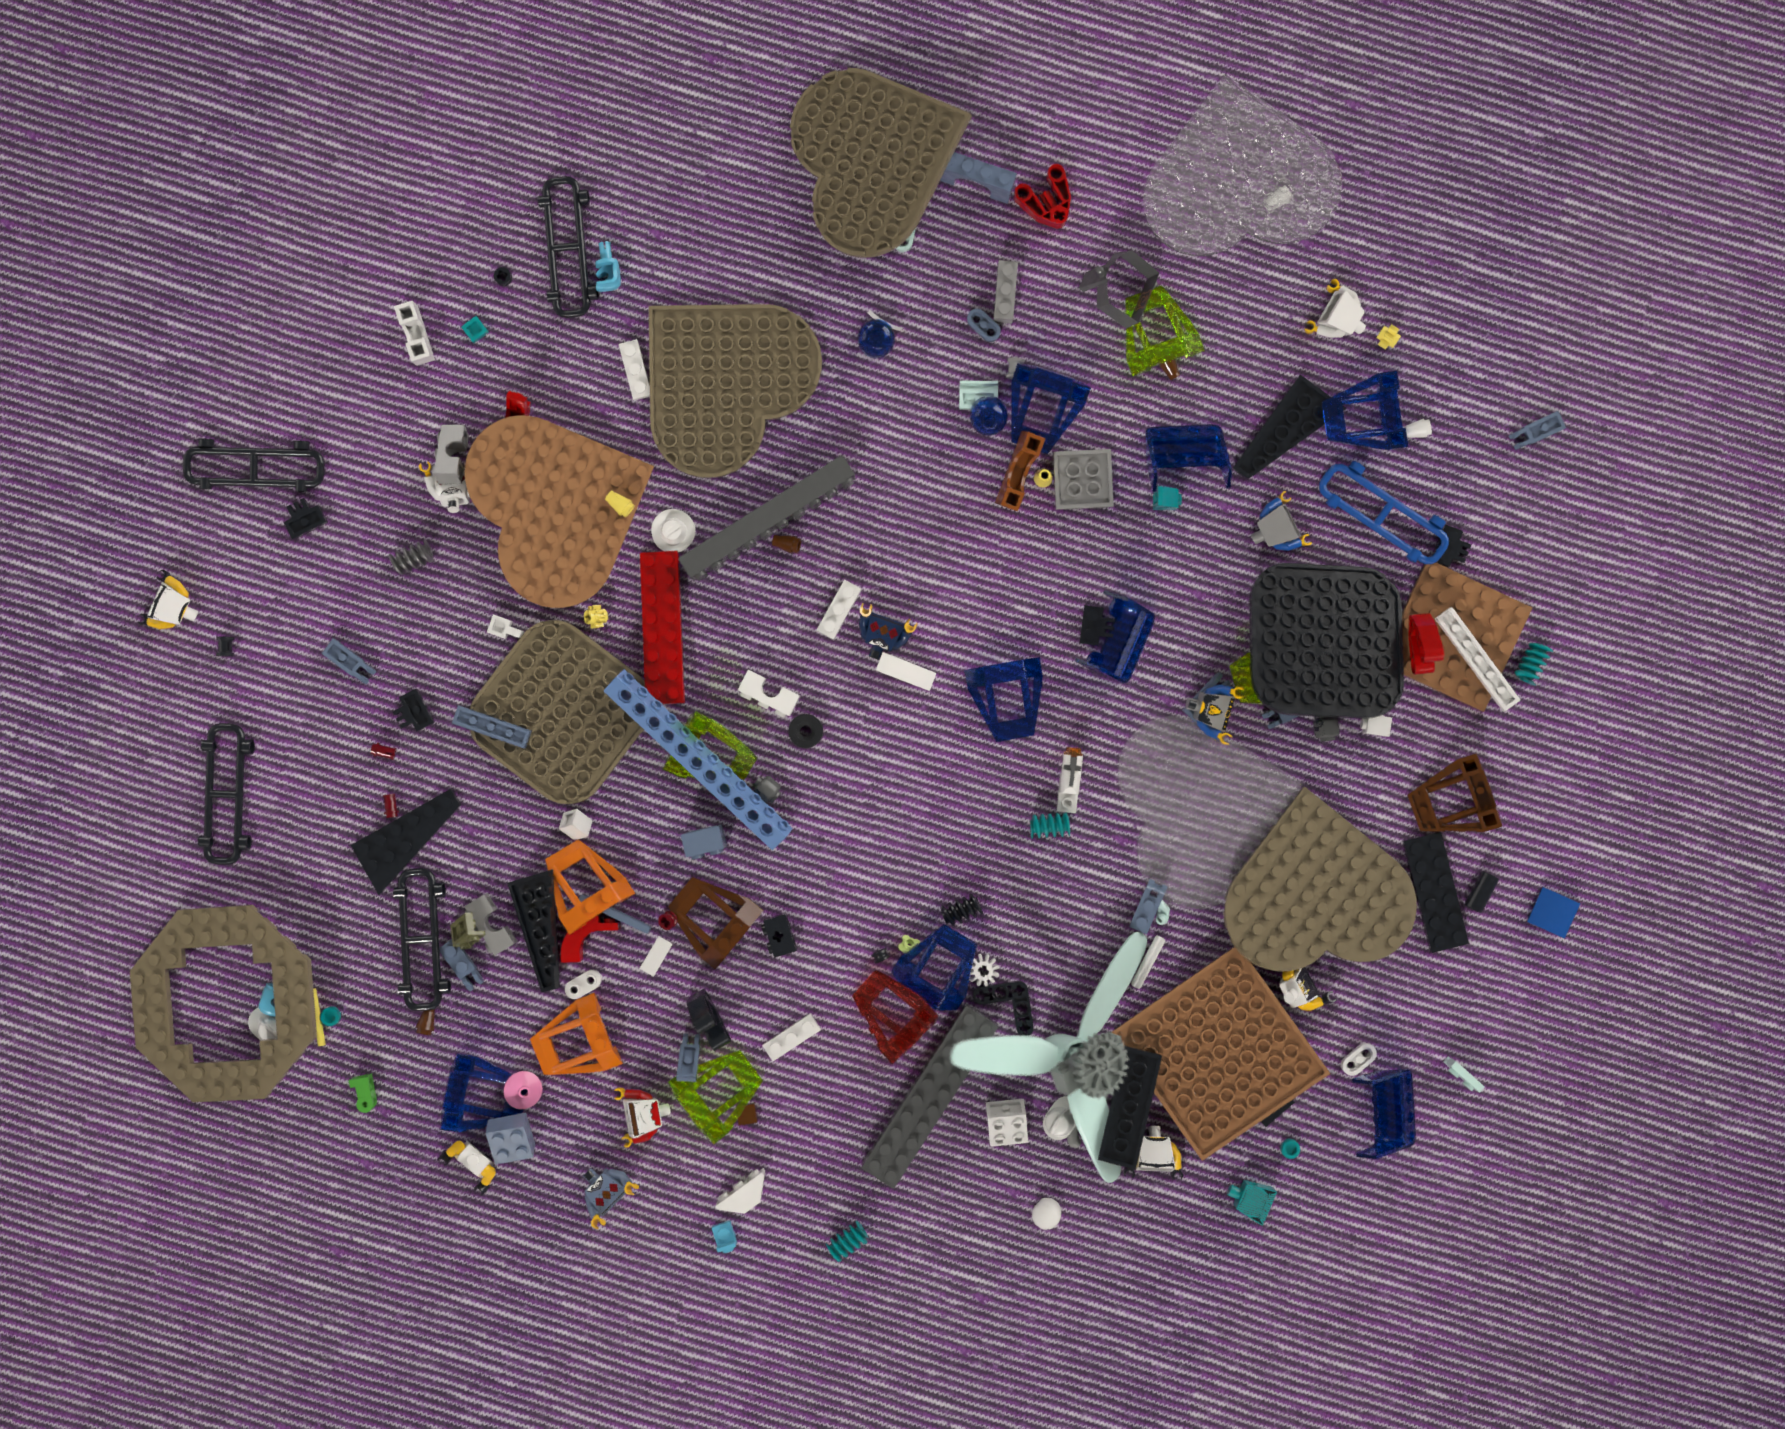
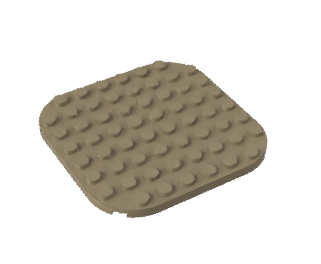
M559 620L542 621L530 627L521 636L476 695L470 706V709L532 730L526 749L470 730V733L480 748L547 799L560 804L579 803L590 798L598 791L644 731L635 720L604 692V689L624 669L633 675L634 679L643 687H645V681L574 625Z

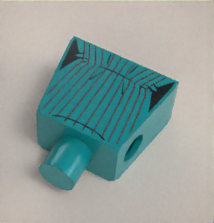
M1247 1180L1242 1182L1240 1188L1231 1184L1227 1195L1235 1198L1233 1203L1235 1208L1263 1226L1277 1194L1274 1187Z

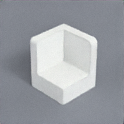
M578 809L563 813L559 829L573 840L588 837L592 820Z

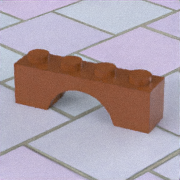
M1021 431L995 504L1014 511L1019 510L1025 494L1024 485L1028 471L1033 462L1039 457L1046 438L1027 431Z

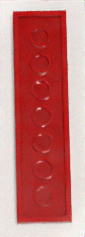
M678 550L640 553L645 688L662 705L685 704Z

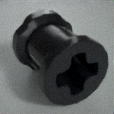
M216 637V640H218L216 656L233 657L232 641L234 637Z

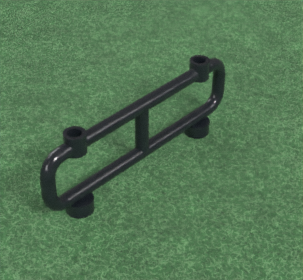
M570 176L553 177L544 183L542 196H538L539 207L544 208L551 291H547V301L552 303L554 312L562 318L580 317L588 312L590 300L599 299L596 284L589 285L582 216V205H590V196L588 189L580 190L579 183ZM569 184L572 186L577 242L555 244L550 188L554 185ZM578 250L583 305L580 309L563 310L560 307L561 297L558 287L555 252Z
M199 438L198 447L188 449L183 456V475L190 484L200 485V489L212 490V485L295 487L297 492H307V488L317 487L324 480L325 462L321 453L310 449L309 441H294V449L214 447V439ZM196 454L250 456V479L194 477L191 474V458ZM258 456L313 457L317 462L316 478L313 480L258 479Z
M218 723L209 729L207 740H202L201 750L206 751L204 836L200 835L198 837V846L203 847L204 857L211 864L231 865L238 861L241 856V850H250L252 846L251 836L242 835L244 757L254 753L255 742L253 739H245L243 729L237 724ZM218 731H234L237 734L235 791L213 790L214 754L217 748L215 734ZM213 798H235L234 846L231 857H215L211 852V847L214 843L212 836Z
M425 868L405 870L398 879V887L393 888L394 899H399L403 983L398 985L399 995H404L406 1006L413 1011L433 1010L441 1003L442 994H450L451 992L450 979H441L437 898L445 897L446 886L444 882H436L432 871ZM425 876L428 879L431 935H408V890L406 887L408 877ZM431 943L434 1000L430 1003L417 1004L412 1001L413 985L410 973L409 944Z

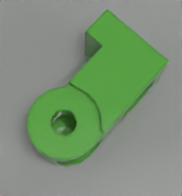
M372 1073L352 1077L349 1080L350 1088H356L358 1098L356 1103L357 1109L362 1113L370 1112L377 1104Z

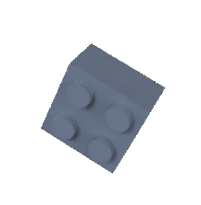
M722 824L681 834L685 856L691 857L692 860L705 856L704 853L710 852V855L722 853L723 849L727 847Z
M526 1113L488 1120L485 1134L495 1165L533 1158L535 1141Z

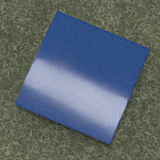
M1543 887L1527 922L1565 939L1580 903Z

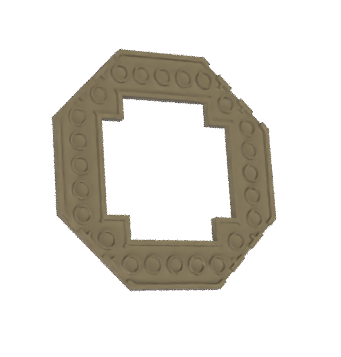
M254 905L178 910L130 970L135 1047L192 1102L268 1098L275 1086L282 1081L289 1072L288 1070L299 1060L305 1049L317 1037L311 959L306 954L301 953L287 936H283L268 918H264L258 912ZM252 944L253 964L271 962L277 1039L259 1041L261 1059L194 1062L192 1043L175 1044L169 969L186 967L185 948Z

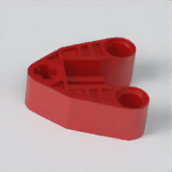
M1053 164L1048 169L1046 180L1059 205L1049 190L1044 191L1039 197L1048 210L1046 212L1031 187L1024 183L1016 187L1014 201L1036 222L1060 229L1065 226L1068 219L1071 194L1063 166ZM1058 172L1061 177L1053 178L1051 173ZM1024 191L1028 196L1021 198L1018 196V192ZM1056 215L1058 217L1062 216V220L1060 221V219H1055Z
M1430 613L1410 615L1408 641L1413 675L1434 673L1435 661L1444 660V648L1437 624Z

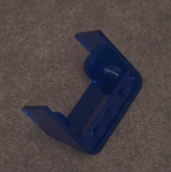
M1104 590L1103 594L1113 599L1109 605V613L1116 619L1115 623L1111 625L1115 628L1114 631L1109 630L1108 632L1114 634L1113 638L1106 637L1100 653L1093 651L1088 655L1086 661L1076 658L1075 662L1111 679L1127 683L1134 672L1153 627L1155 615L1128 597Z

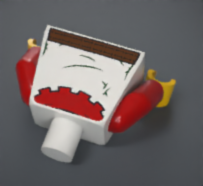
M622 1087L614 1090L621 1092L620 1097H614L615 1100L625 1097L623 1105L628 1133L622 1137V1140L628 1139L629 1143H625L624 1147L628 1148L632 1143L637 1144L649 1141L656 1134L658 1128L662 1126L661 1117L671 1114L669 1104L659 1105L656 1098H653L650 1093L641 1090H625Z

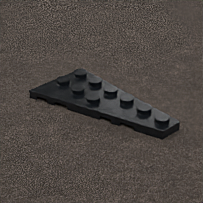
M1299 375L1232 469L1248 480L1347 408L1302 375Z
M449 789L351 845L378 895L384 892L386 887L394 881L397 875L413 860L443 824L460 808L461 803L453 789Z
M553 869L507 883L541 993L560 987Z

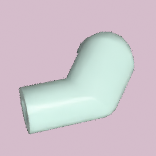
M1163 899L1156 915V922L1159 925H1164L1168 922L1170 908Z

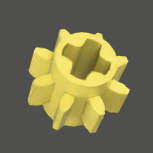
M1392 324L1389 328L1384 326L1376 337L1380 340L1378 345L1385 350L1388 346L1393 348L1401 337L1397 334L1399 328Z
M601 605L588 606V610L584 612V621L586 624H591V629L604 627L603 623H606L608 620V613L605 609H601Z

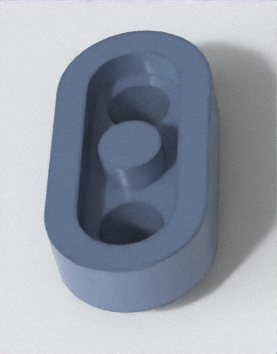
M973 309L969 312L967 323L978 335L987 342H994L999 338L1001 332L999 325L984 311ZM979 317L980 322L975 323L973 318ZM988 330H993V331H994V335H992V336L988 335V334H987V331H988Z

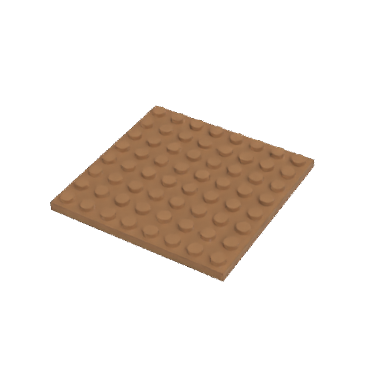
M1235 947L1112 1031L1113 1034L1121 1036L1125 1046L1162 1055L1154 1094L1202 1161L1331 1074L1253 964L1245 959Z

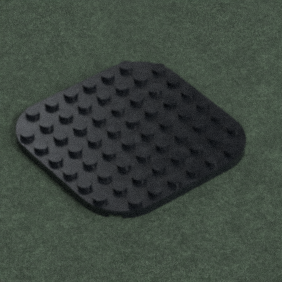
M1280 563L1267 568L1256 578L1249 598L1250 675L1256 696L1267 708L1283 715L1371 719L1384 715L1398 703L1404 689L1402 603L1396 586L1385 577V574L1368 567Z

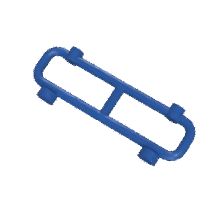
M1353 460L1349 467L1344 464H1335L1326 471L1319 483L1320 493L1328 499L1326 504L1333 509H1336L1338 506L1408 553L1406 558L1409 561L1416 563L1418 560L1424 564H1433L1447 550L1449 538L1442 530L1446 522L1434 514L1428 521L1361 476L1366 468L1360 463ZM1335 472H1343L1387 502L1374 521L1347 504L1336 494L1327 490V483ZM1393 507L1441 539L1440 546L1431 557L1423 555L1418 549L1411 547L1380 526Z

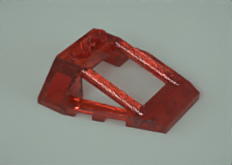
M877 970L873 971L852 995L862 1017L865 1016L870 1026L868 1029L871 1035L874 1034L878 1042L876 1044L878 1049L891 1064H894L908 1052L936 1023L939 1016L917 993ZM886 988L916 1010L913 1013L914 1017L903 1028L872 1005ZM873 1015L897 1034L887 1040Z

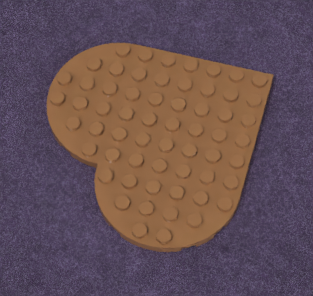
M512 416L491 424L475 439L466 458L465 482L469 496L480 513L489 521L502 528L498 541V558L502 572L511 587L522 597L537 605L550 608H565L588 600L607 581L654 466L544 419L533 416ZM610 491L632 500V504L635 505L632 512L626 518L623 515L620 516L605 500Z

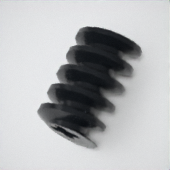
M969 894V900L963 896L962 903L956 899L955 906L949 902L948 909L941 905V913L947 927L948 923L955 927V920L962 924L963 917L969 921L970 914L976 918L977 911L984 915L977 897H974L972 894Z

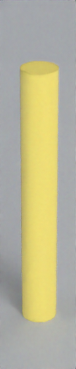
M313 988L318 1046H324L326 1042L323 1025L320 1020L321 1013L317 990Z

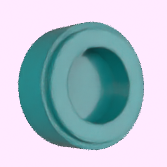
M334 1006L325 1008L320 1014V1020L326 1026H334L341 1019L340 1010Z
M1288 1138L1281 1143L1280 1151L1286 1158L1294 1159L1300 1154V1145L1296 1140Z

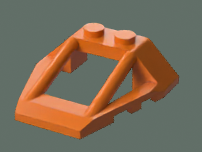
M579 839L545 859L547 871L553 869L554 894L558 916L569 935L586 925L589 920L617 903H622L635 894L627 879L617 869ZM585 858L605 888L581 902L561 872ZM601 867H602L616 882L611 883V881L608 879V877H607L606 874L603 872V870L601 869ZM558 883L574 905L568 912Z
M595 993L575 1000L530 1039L544 1075L601 1072L623 1064L616 1046H612L600 1016L601 1008ZM578 1010V1019L556 1026ZM582 1025L592 1052L560 1062L551 1036ZM595 1058L598 1063L576 1066Z

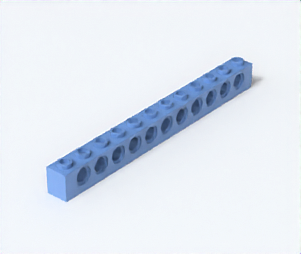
M624 669L604 689V692L771 850L788 836L793 829L788 822L782 819L772 807L768 806L757 793L751 790L745 781L733 773L730 767L726 766L716 754L712 753L701 740L696 738L689 728L677 720L676 716L670 713L659 700H656L645 687L640 685L633 675Z

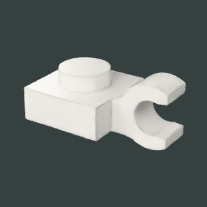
M493 614L487 633L507 639L508 634L521 638L524 631L511 627L513 621Z

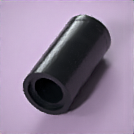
M1481 871L1464 905L1482 914L1500 879Z

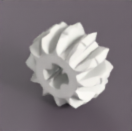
M980 953L978 954V961L975 957L971 958L975 964H967V967L973 969L967 971V975H973L970 978L971 982L978 979L977 986L981 985V981H984V985L988 986V979L992 983L995 982L992 975L995 977L999 976L998 972L993 971L999 969V965H993L996 962L995 958L988 961L989 954H986L985 959H982ZM983 965L986 966L987 973L980 974L978 968H982Z

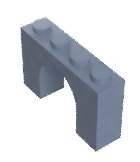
M954 152L940 181L953 186L957 178L977 182L990 190V198L1008 204L1017 173Z

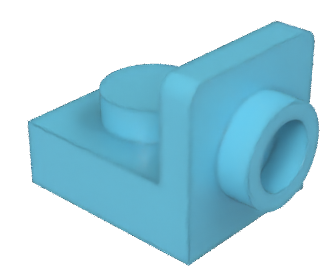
M731 1220L713 1225L712 1231L717 1244V1252L728 1253L733 1251L737 1240Z

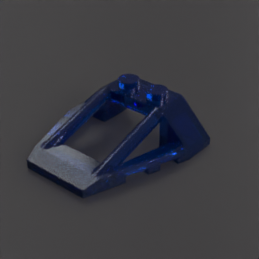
M1017 363L1011 381V442L1017 444L1021 431H1027L1046 438L1041 452L1048 454L1078 413L1084 408L1091 387L1074 378L1038 366ZM1023 385L1027 389L1018 413L1020 387ZM1035 387L1061 395L1049 433L1023 425ZM1067 402H1074L1075 404L1060 426Z
M1397 370L1377 373L1322 402L1327 441L1382 450L1409 447L1406 428L1402 426L1398 399L1400 386ZM1377 385V393L1350 396ZM1378 401L1382 428L1346 432L1343 405ZM1383 436L1385 441L1360 438Z
M1040 657L964 670L967 689L996 742L1034 736L1043 679ZM1034 677L1033 698L1031 704L1028 678ZM1020 680L1026 718L998 722L992 684ZM985 686L989 714L977 687Z
M943 924L929 934L922 942L913 946L907 953L902 954L891 972L904 992L938 1011L958 1010L967 995L977 943ZM937 945L962 958L943 990L919 977ZM926 948L917 965L910 962ZM964 971L959 989L954 988L955 984L957 983L958 979Z
M457 1053L450 1067L442 1103L440 1130L465 1132L470 1129H482L487 1127L489 1119L523 1113L524 1109H516L510 1106L506 1099L502 1112L463 1104L469 1076L505 1084L513 1074L477 1056ZM474 1066L480 1067L492 1073L474 1070ZM527 1089L521 1091L522 1095L527 1093ZM463 1111L492 1117L489 1119L462 1121Z

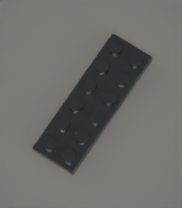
M1436 832L1402 841L1430 952L1434 953L1469 944L1442 833Z
M1124 1045L1125 1050H1127V1058H1129L1125 1065L1129 1066V1068L1124 1069V1072L1127 1074V1076H1122L1121 1078L1124 1083H1118L1119 1090L1114 1089L1098 1160L1136 1170L1162 1055Z

